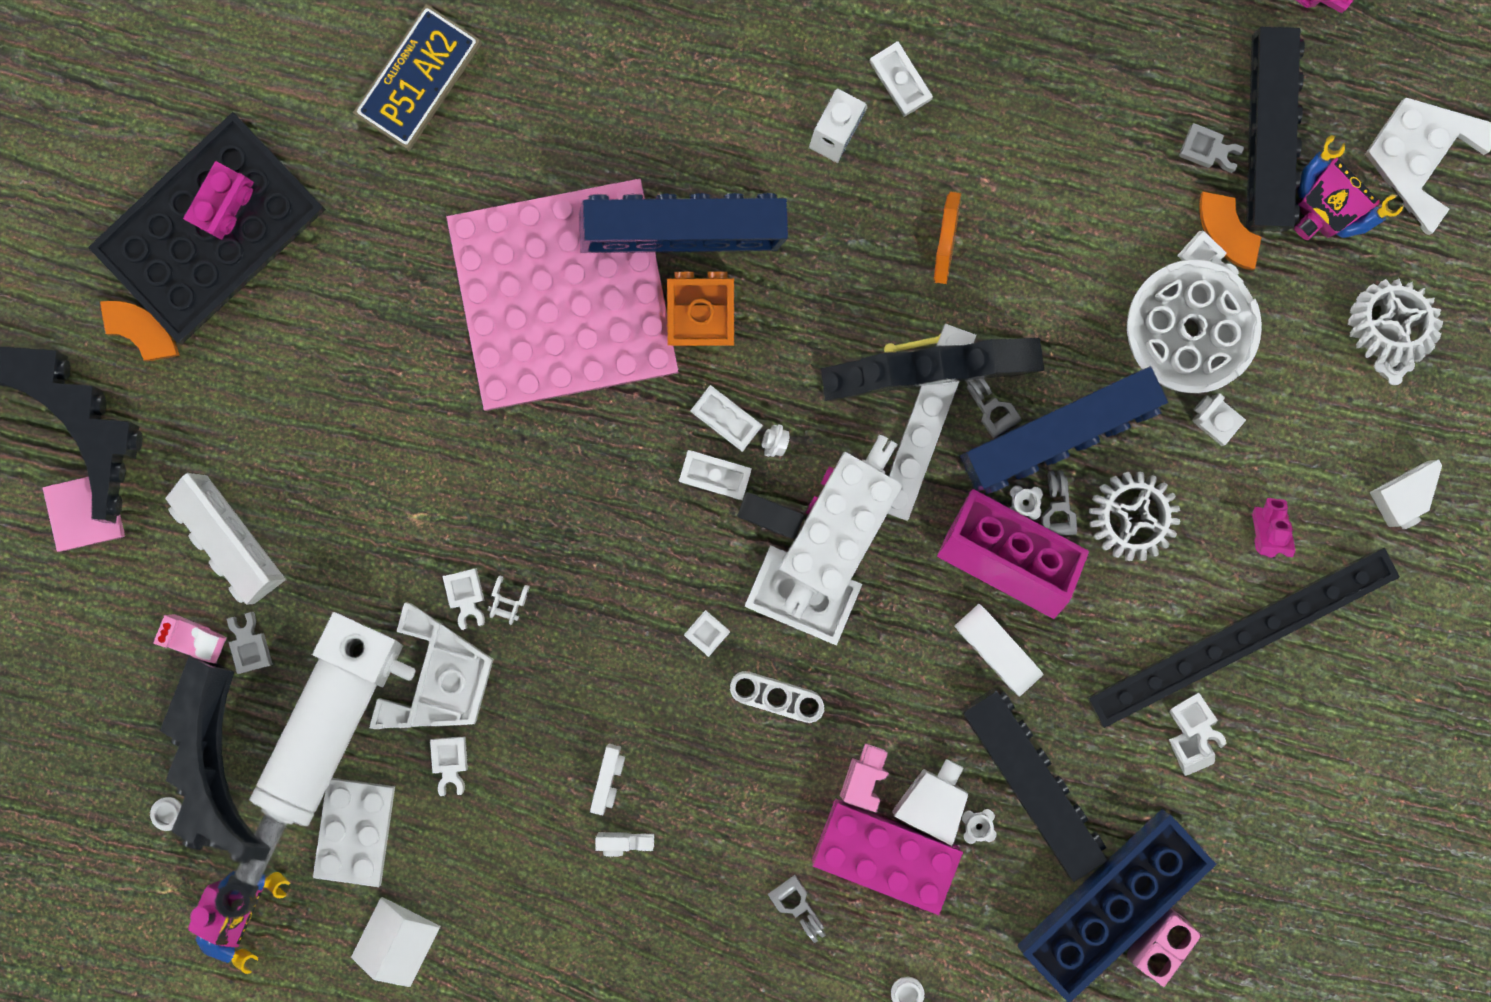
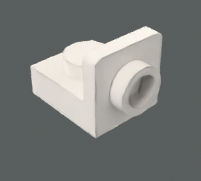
M1220 393L1213 395L1211 398L1206 395L1195 407L1194 411L1197 412V415L1192 419V422L1217 443L1224 446L1246 420L1223 401L1225 397Z

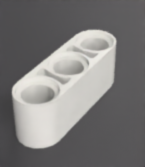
M980 604L974 607L954 626L1018 697L1044 675Z
M747 671L737 673L731 681V695L740 703L807 723L817 721L824 713L822 698L812 690ZM748 678L752 680L755 685L752 694L742 696L736 691L735 685L740 679ZM774 688H781L786 693L785 702L778 706L771 704L767 699L769 691ZM813 698L818 702V709L814 714L805 715L799 710V705L803 699Z

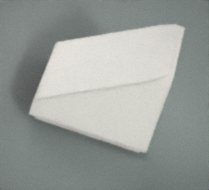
M1181 734L1169 739L1185 776L1215 763V753L1208 741L1207 746L1210 748L1211 754L1205 757L1199 750V739L1197 736L1187 740L1185 735Z

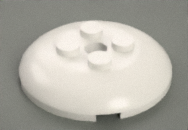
M1204 260L1176 262L1151 275L1136 292L1127 318V336L1130 349L1142 370L1151 366L1159 384L1183 393L1213 391L1227 385L1240 376L1255 357L1262 329L1257 301L1253 299L1249 290L1243 284L1244 281L1226 267ZM1187 320H1193L1198 325V333L1194 337L1185 330L1184 323Z

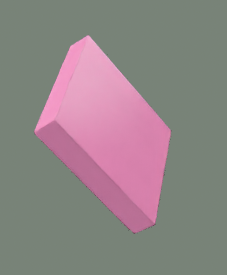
M89 477L43 487L57 552L125 537L121 515L117 516L116 524L92 520V492Z

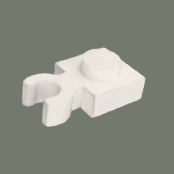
M1198 231L1177 255L1182 261H1210L1226 267L1236 275L1239 274L1238 269L1234 265L1221 261L1226 252L1204 231Z
M477 568L443 576L450 609L456 607L461 609V613L458 616V625L461 630L467 629L466 617L469 614L477 618L478 626L484 625V614L476 608L475 604L476 602L484 601Z
M1200 693L1170 710L1169 713L1187 740L1197 736L1199 739V750L1205 757L1211 754V750L1207 746L1208 740H1215L1220 748L1226 745L1225 737L1220 732L1212 730L1211 726L1215 725L1218 720Z
M466 737L431 739L432 773H442L443 777L438 784L439 795H446V784L448 782H452L457 786V795H462L465 790V784L458 775V772L468 770Z
M598 832L596 836L595 851H603L604 856L617 857L623 856V851H653L654 834Z

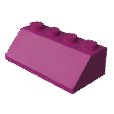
M972 488L947 532L937 557L1055 619L1070 602L1089 551Z

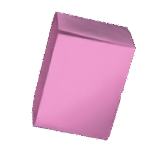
M1170 908L1132 944L1127 952V958L1138 969L1165 987L1202 935L1187 919ZM1174 926H1184L1189 930V933L1179 947L1174 949L1168 943V932ZM1163 953L1169 957V960L1156 977L1149 972L1147 963L1153 954Z

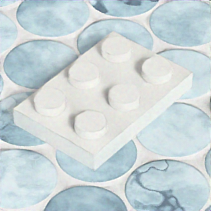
M770 545L745 607L837 645L862 584L850 580L838 602L820 592L814 593L802 613L801 619H798L791 615L793 610L789 614L781 609L796 585L794 582L795 578L778 569L787 552Z
M331 778L325 791L313 878L373 887L381 885L395 786Z

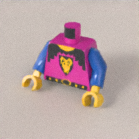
M1335 135L1329 136L1326 139L1324 151L1318 152L1301 173L1300 186L1297 190L1300 199L1297 203L1299 204L1300 212L1305 217L1294 229L1305 240H1310L1318 231L1327 238L1335 234L1341 238L1365 234L1385 221V216H1396L1404 208V205L1396 211L1388 208V201L1397 196L1393 194L1383 201L1381 208L1376 207L1380 201L1338 159L1345 151V143L1336 151L1330 150L1328 147L1335 139Z
M236 870L227 875L223 880L212 883L204 889L198 906L191 912V922L188 930L197 935L196 942L205 955L225 963L232 961L233 965L243 973H252L249 968L244 966V963L249 958L258 961V957L247 949L242 948L235 951V948L239 946L263 888H267L276 898L280 899L286 896V893L278 886L281 884L289 885L290 882L279 872H274L267 878H265V874H262L257 884L259 889L256 893L255 907L250 913L238 918L230 919L223 917L215 907L216 894L227 884L230 876L234 875ZM232 891L228 899L229 904L233 909L238 910L243 905V896L238 891Z

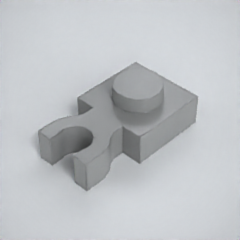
M1193 123L1189 128L1179 157L1210 168L1215 161L1223 170L1233 173L1238 164L1231 163L1227 159V154L1233 153L1239 156L1242 154L1244 147L1237 144H1222L1223 134Z
M254 612L245 614L247 624L244 628L238 625L236 617L227 619L229 629L237 638V640L229 642L237 674L273 665L264 633L255 634L256 617Z

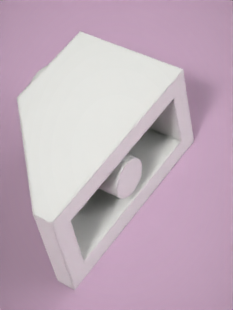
M1440 460L1426 461L1370 492L1388 527L1401 526L1402 529L1410 528L1421 521L1420 515L1430 510L1442 468Z

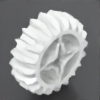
M1386 279L1381 281L1378 286L1373 283L1367 288L1366 292L1364 291L1359 294L1356 299L1357 302L1350 309L1352 315L1349 318L1348 325L1354 327L1350 332V337L1359 338L1356 348L1365 347L1367 349L1366 358L1371 357L1373 354L1378 357V365L1387 359L1391 368L1396 367L1399 362L1406 367L1413 360L1415 362L1421 361L1427 354L1432 352L1435 348V343L1441 337L1439 330L1442 328L1443 321L1437 319L1441 309L1431 307L1434 304L1435 297L1426 299L1423 296L1425 288L1420 289L1418 292L1413 289V281L1405 287L1402 286L1400 279L1394 280L1392 284ZM1380 305L1382 310L1379 313L1380 317L1377 320H1372V308ZM1413 326H1418V339L1411 342L1409 337Z
M1126 472L1122 475V482L1117 476L1110 478L1113 489L1106 484L1100 486L1101 492L1106 495L1105 498L1099 495L1093 496L1092 500L1100 504V508H1090L1089 513L1098 515L1099 520L1091 521L1089 523L1090 527L1100 526L1101 531L1095 533L1094 538L1096 540L1104 537L1107 538L1102 544V549L1108 550L1115 545L1113 550L1114 557H1120L1125 550V560L1132 561L1136 551L1138 559L1144 561L1147 558V550L1152 556L1156 557L1159 555L1156 544L1164 549L1169 547V543L1164 536L1176 537L1177 533L1169 529L1170 525H1179L1180 519L1171 518V512H1178L1180 508L1179 506H1169L1168 502L1176 497L1174 493L1166 494L1165 496L1162 494L1167 489L1168 485L1166 483H1161L1156 488L1154 487L1156 476H1149L1144 483V473L1137 472L1133 482L1130 472ZM1128 489L1141 490L1138 497H1135L1130 505L1119 504L1114 501L1119 494ZM1149 497L1157 505L1159 522L1149 513ZM1138 509L1140 513L1137 515H1141V520L1145 522H1133L1131 524L1129 520L1132 518H1128V513L1124 511H1136ZM1110 511L1118 516L1121 521L1119 530L1121 534L1119 537L1111 527ZM1141 527L1154 531L1153 535L1142 543H1128L1130 537L1134 536Z

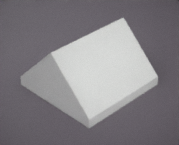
M381 897L351 958L373 980L411 987L441 926Z

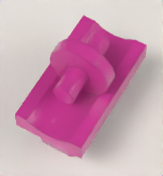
M1267 498L1264 508L1254 507L1252 518L1256 533L1254 544L1256 551L1261 555L1270 558L1275 557L1278 553L1292 558L1296 549L1286 500Z

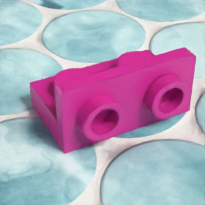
M215 161L183 219L222 240L225 234L228 235L233 230L237 220L235 215L240 206L246 205L251 198L253 192L251 187L254 182Z

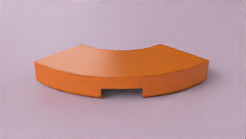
M1203 191L1200 194L1199 211L1204 232L1226 252L1225 259L1241 268L1254 270L1261 236L1249 232L1240 223L1236 213V198Z
M950 192L947 195L936 254L935 283L947 284L957 230L961 193Z
M122 301L100 302L105 334L119 335L130 339L139 348L144 361L148 362L180 356L174 338L147 310Z

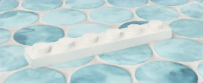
M944 324L936 346L974 343L976 335ZM959 381L921 386L888 475L890 478L903 484L888 512L889 515L908 521Z

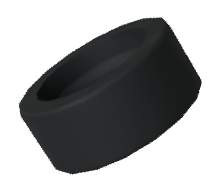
M747 492L737 517L788 538L795 539L804 515Z

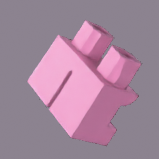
M865 743L860 760L852 758L840 793V797L844 802L873 812L877 811L880 798L875 793H872L875 781L883 780L889 774L883 768L887 756L885 750Z

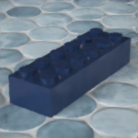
M703 193L692 194L690 199H677L675 194H660L656 196V199H643V195L640 194L623 195V199H609L608 195L594 194L588 196L589 200L582 201L579 211L580 253L778 251L788 239L787 198H777L775 193L758 194L757 198H744L743 194L730 193L725 194L724 199H710V194Z
M1149 366L959 455L975 490H985L986 494L993 493L1008 486L1007 478L1015 476L1016 480L1038 472L1040 469L1037 464L1043 461L1046 466L1057 463L1069 457L1068 450L1073 447L1076 452L1084 450L1101 442L1099 435L1103 433L1106 438L1114 436L1131 428L1129 421L1133 419L1137 424L1161 414L1162 412L1159 407L1169 402L1152 367Z
M1161 809L1017 946L1022 954L1067 1002H1071L1217 864L1169 813Z

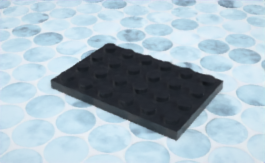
M232 112L88 248L175 341L183 344L326 209L251 129ZM215 161L254 182L251 187L253 189L251 198L246 205L240 206L235 215L237 220L233 230L228 235L225 234L222 240L183 219Z

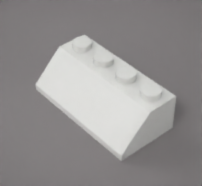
M186 473L181 477L165 498L171 505L168 510L178 523H184L191 533L188 536L192 543L199 550L204 549L211 558L209 565L215 573L221 577L224 575L231 584L229 591L233 597L240 603L244 601L246 605L255 604L286 580L208 476Z

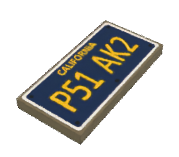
M425 4L353 114L410 151L481 46V40Z

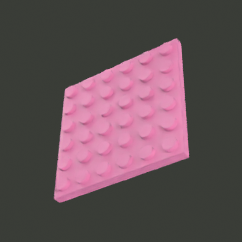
M641 178L446 216L483 409L485 411L679 373L674 346H668L667 310L655 252L580 253L579 211L582 201L589 200L588 196L594 194H605L609 196V199H623V195L640 194L645 199Z

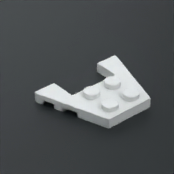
M1405 98L1400 102L1365 155L1388 186L1395 189L1404 201L1402 204L1407 211L1414 214L1420 222L1421 226L1419 227L1423 232L1430 235L1438 227L1449 211V208L1424 192L1422 187L1457 137L1481 154L1489 153L1491 150V122Z
M404 603L396 632L428 640V650L412 707L379 698L377 699L369 728L383 729L475 724L494 659L413 604Z

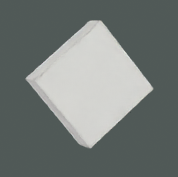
M705 610L684 636L709 657L730 633V630Z

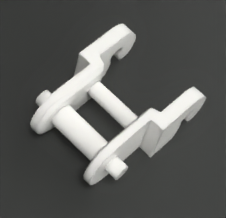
M499 575L491 595L495 597L493 606L488 607V611H490L489 617L493 618L494 615L507 618L509 619V624L512 625L514 620L518 621L519 616L516 615L519 605L524 606L530 586H524L519 601L502 597L499 591L504 577ZM499 601L513 605L512 613L497 608Z

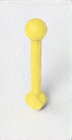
M940 335L899 345L888 343L884 347V352H897L936 344Z

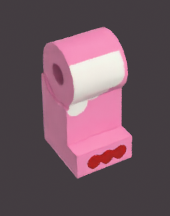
M176 614L164 615L153 644L164 648L169 647L202 661L217 663L226 637L210 630L208 627Z

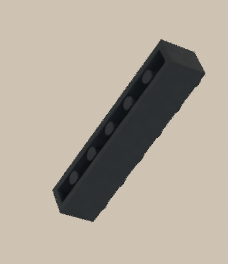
M1261 26L1252 35L1246 229L1248 231L1286 232L1295 227V223L1299 219L1300 207L1298 203H1295L1296 190L1299 189L1301 181L1300 171L1296 170L1297 157L1300 156L1302 148L1301 138L1297 137V128L1301 123L1303 115L1302 105L1298 104V95L1303 88L1304 82L1303 72H1299V62L1304 55L1305 49L1304 39H1300L1301 28Z
M991 689L960 709V711L1068 877L1075 882L1107 861L1102 852L1106 849V846L1096 831L1090 834L1084 825L1088 818L1078 804L1072 806L1065 796L1070 791L1059 775L1054 778L1047 767L1052 763L1043 749L1040 747L1035 750L1029 740L1033 737V734L1023 719L1017 722L1011 713L1015 706L1005 692L999 694L997 690Z

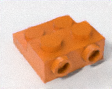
M693 271L674 272V278L667 279L668 346H734V278H727V271H709L708 278H694Z

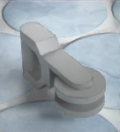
M984 379L966 380L968 391L983 412L981 421L993 439L1021 421V417L1012 403L999 402L995 397L984 404L981 400L984 399L982 393L984 392L987 396L992 393ZM998 406H1003L1008 414L993 424L990 420L991 411Z
M1058 470L1057 476H1055L1054 471H1049L1048 488L1051 498L1056 497L1058 491L1060 497L1063 496V500L1050 502V507L1041 515V524L1060 536L1076 535V514L1070 510L1067 477L1064 476L1063 470ZM1055 511H1065L1068 522L1050 524V516Z
M796 875L768 893V896L780 913H791L796 918L808 910L810 913L807 915L809 922L802 919L800 923L814 943L818 942L817 934L822 938L826 936L823 931L825 927L806 901L807 891ZM797 890L801 896L800 904L795 908H786L782 900Z

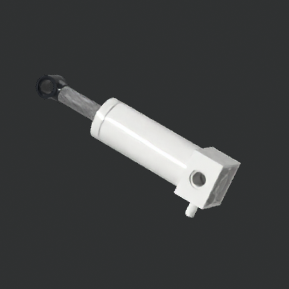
M333 612L312 654L319 658L256 785L257 787H255L249 801L261 807V811L264 813L254 835L268 845L271 850L266 861L251 860L250 864L240 863L235 874L231 875L227 884L218 891L215 898V907L223 917L230 919L245 916L253 910L257 900L256 893L259 889L257 884L286 825H292L295 822L309 826L314 812L330 783L376 686L384 687L390 673L408 681L414 677L415 668L397 661L403 645L396 640ZM359 643H364V652L361 656L354 658L353 650L355 646ZM234 890L240 892L243 896V905L238 910L233 909L228 900L229 895Z

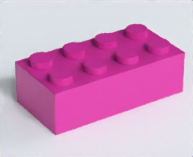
M835 798L814 852L812 864L813 867L939 915L963 851L958 845L952 844L951 846L927 833Z

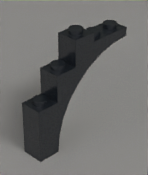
M1040 338L990 339L967 345L935 346L909 352H885L863 357L861 360L821 368L825 401H833L918 386L1020 376L1044 371Z
M0 346V386L13 388L28 394L44 404L65 425L77 443L87 467L92 492V520L116 524L117 516L122 511V498L119 496L120 483L124 482L126 475L123 458L136 459L137 451L141 449L143 440L139 426L129 421L101 420V415H104L106 411L104 391L89 385L65 384V380L69 379L71 371L68 356L57 350Z
M189 656L160 729L161 732L172 738V744L179 746L165 780L177 788L176 792L179 795L184 796L171 832L183 839V845L192 849L202 850L203 846H210L220 850H227L231 853V859L244 864H250L251 860L266 861L271 848L256 837L241 818L231 798L224 772L222 723L234 671L219 663H210Z

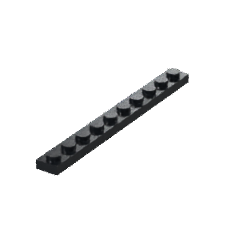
M1379 548L1088 696L1087 699L1099 723L1103 728H1106L1400 578L1386 549Z

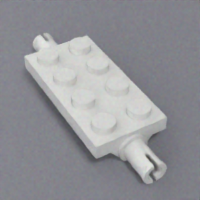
M878 435V439L866 460H859L847 452H843L778 568L795 578L794 582L796 585L781 609L789 614L793 610L791 615L798 619H801V615L814 593L820 592L836 602L839 601L903 487V484L885 475L883 470L898 445L892 440L887 442L888 438L883 435Z

